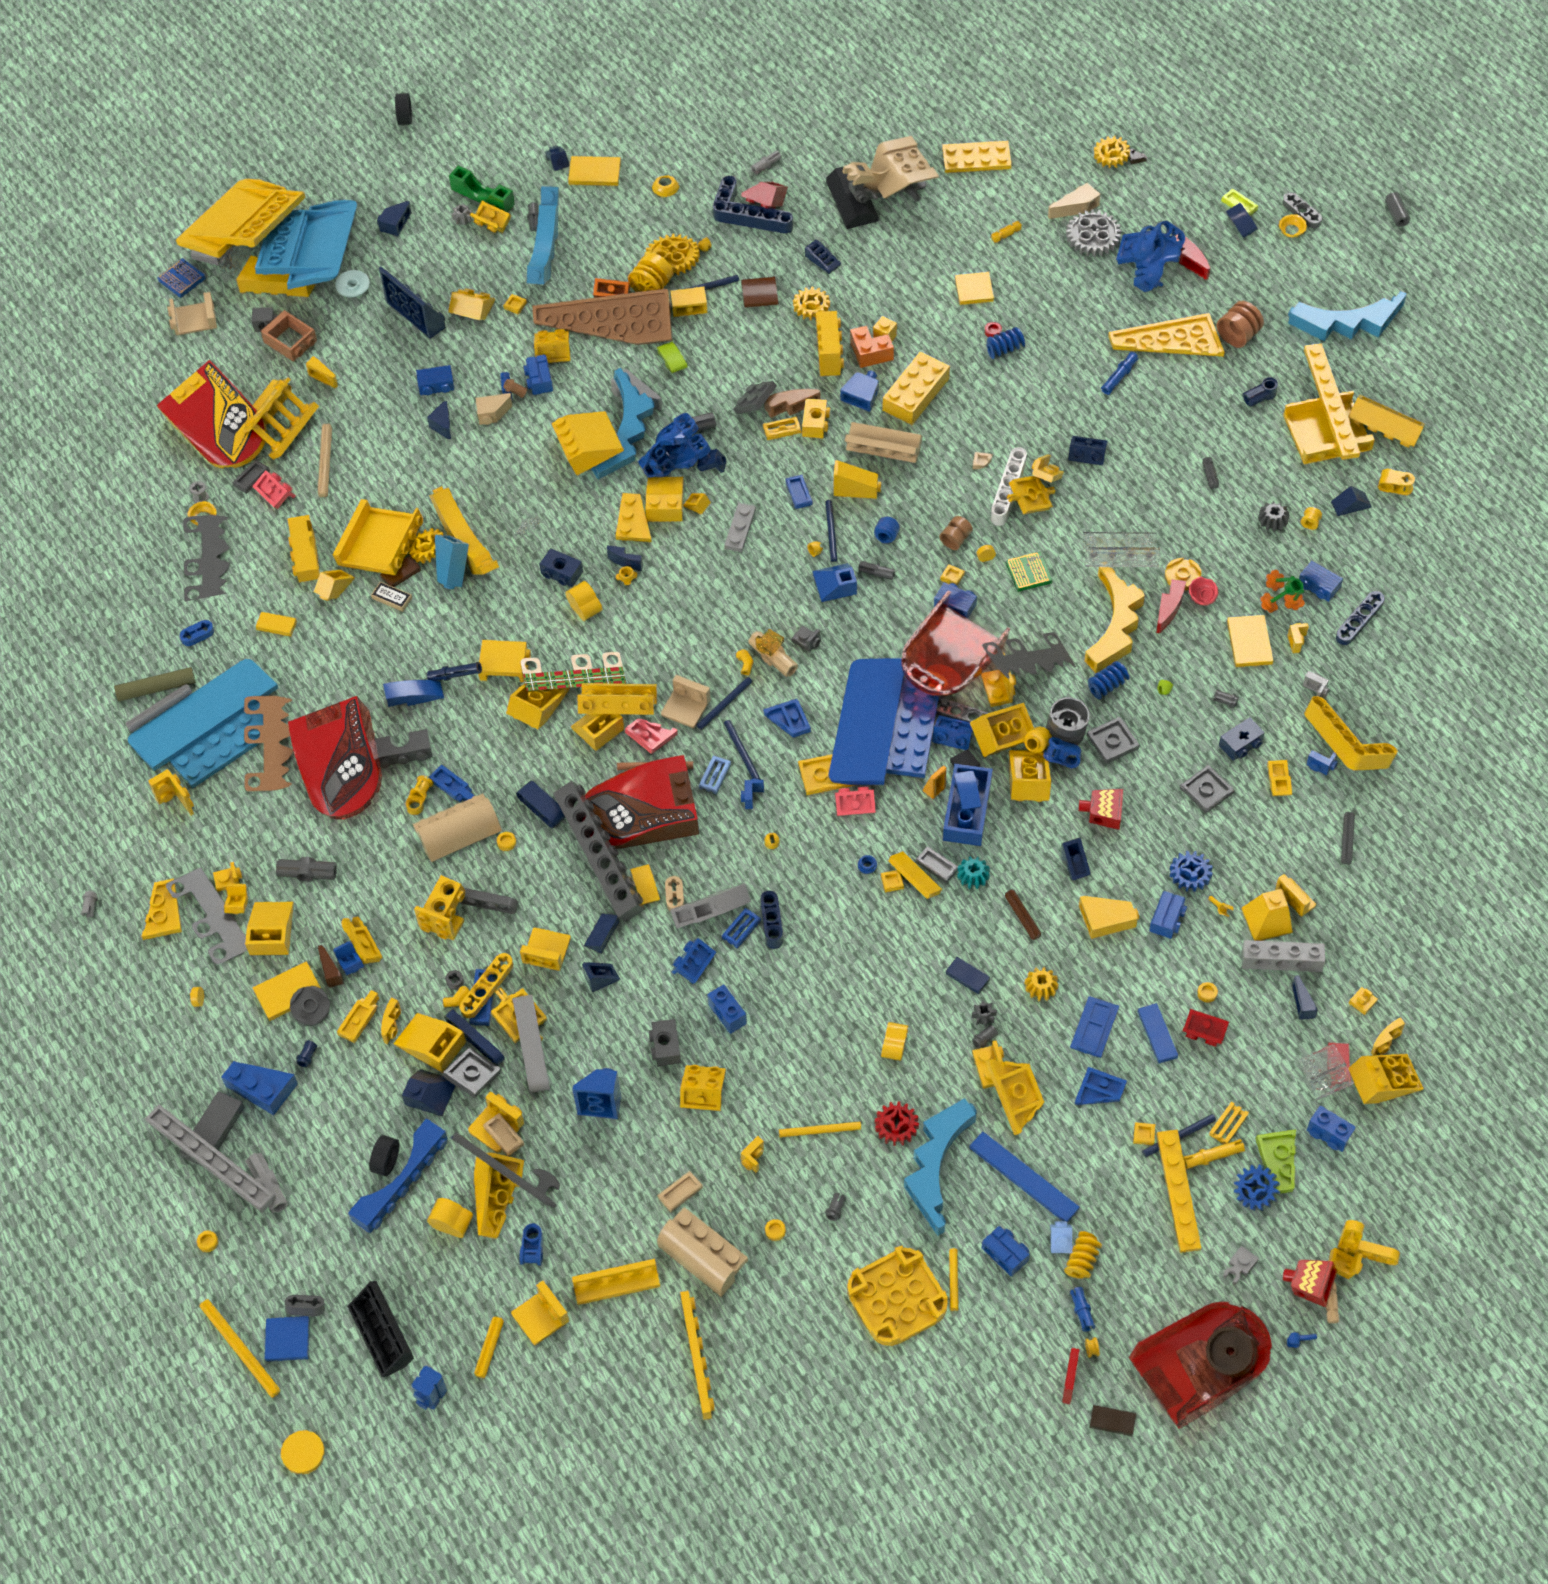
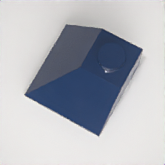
M419 1069L409 1078L402 1093V1098L406 1106L443 1117L456 1085L445 1079L442 1075Z

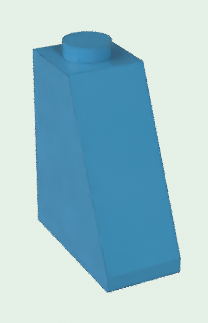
M435 535L437 582L443 584L444 588L447 589L462 587L469 544L453 536Z

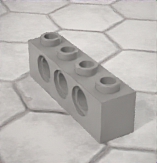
M1244 940L1241 950L1242 968L1322 972L1325 964V944Z

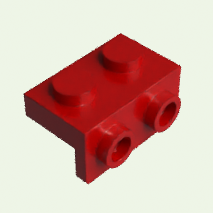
M1190 1009L1182 1031L1186 1033L1185 1037L1197 1040L1200 1037L1206 1039L1205 1044L1217 1047V1044L1222 1045L1229 1021Z

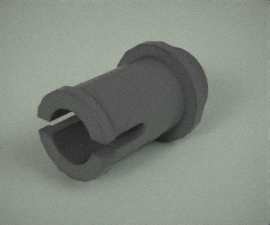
M1217 689L1213 701L1229 705V708H1235L1239 697L1234 693L1231 695Z
M989 1025L980 1034H975L972 1042L976 1048H984L991 1039L998 1035V1032L994 1026Z
M840 1193L833 1194L830 1206L825 1210L826 1217L831 1221H837L841 1218L840 1212L846 1197L842 1195L838 1202Z

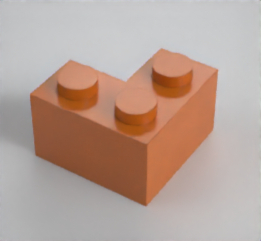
M867 326L850 329V343L860 368L894 360V346L889 334L872 338Z

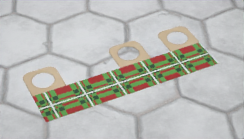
M603 653L602 658L605 668L597 669L592 668L589 655H573L571 657L573 670L542 672L538 658H524L521 660L526 690L582 687V683L625 684L626 679L620 653ZM615 655L619 661L617 664L612 665L607 662V657ZM579 657L585 658L587 665L584 667L578 666L575 662L576 659ZM534 661L537 664V668L532 671L528 670L525 667V663Z

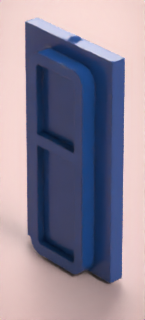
M1088 996L1070 1048L1101 1058L1119 1005Z

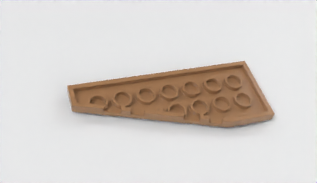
M668 289L532 306L533 321L537 325L565 329L567 331L636 345L673 341Z

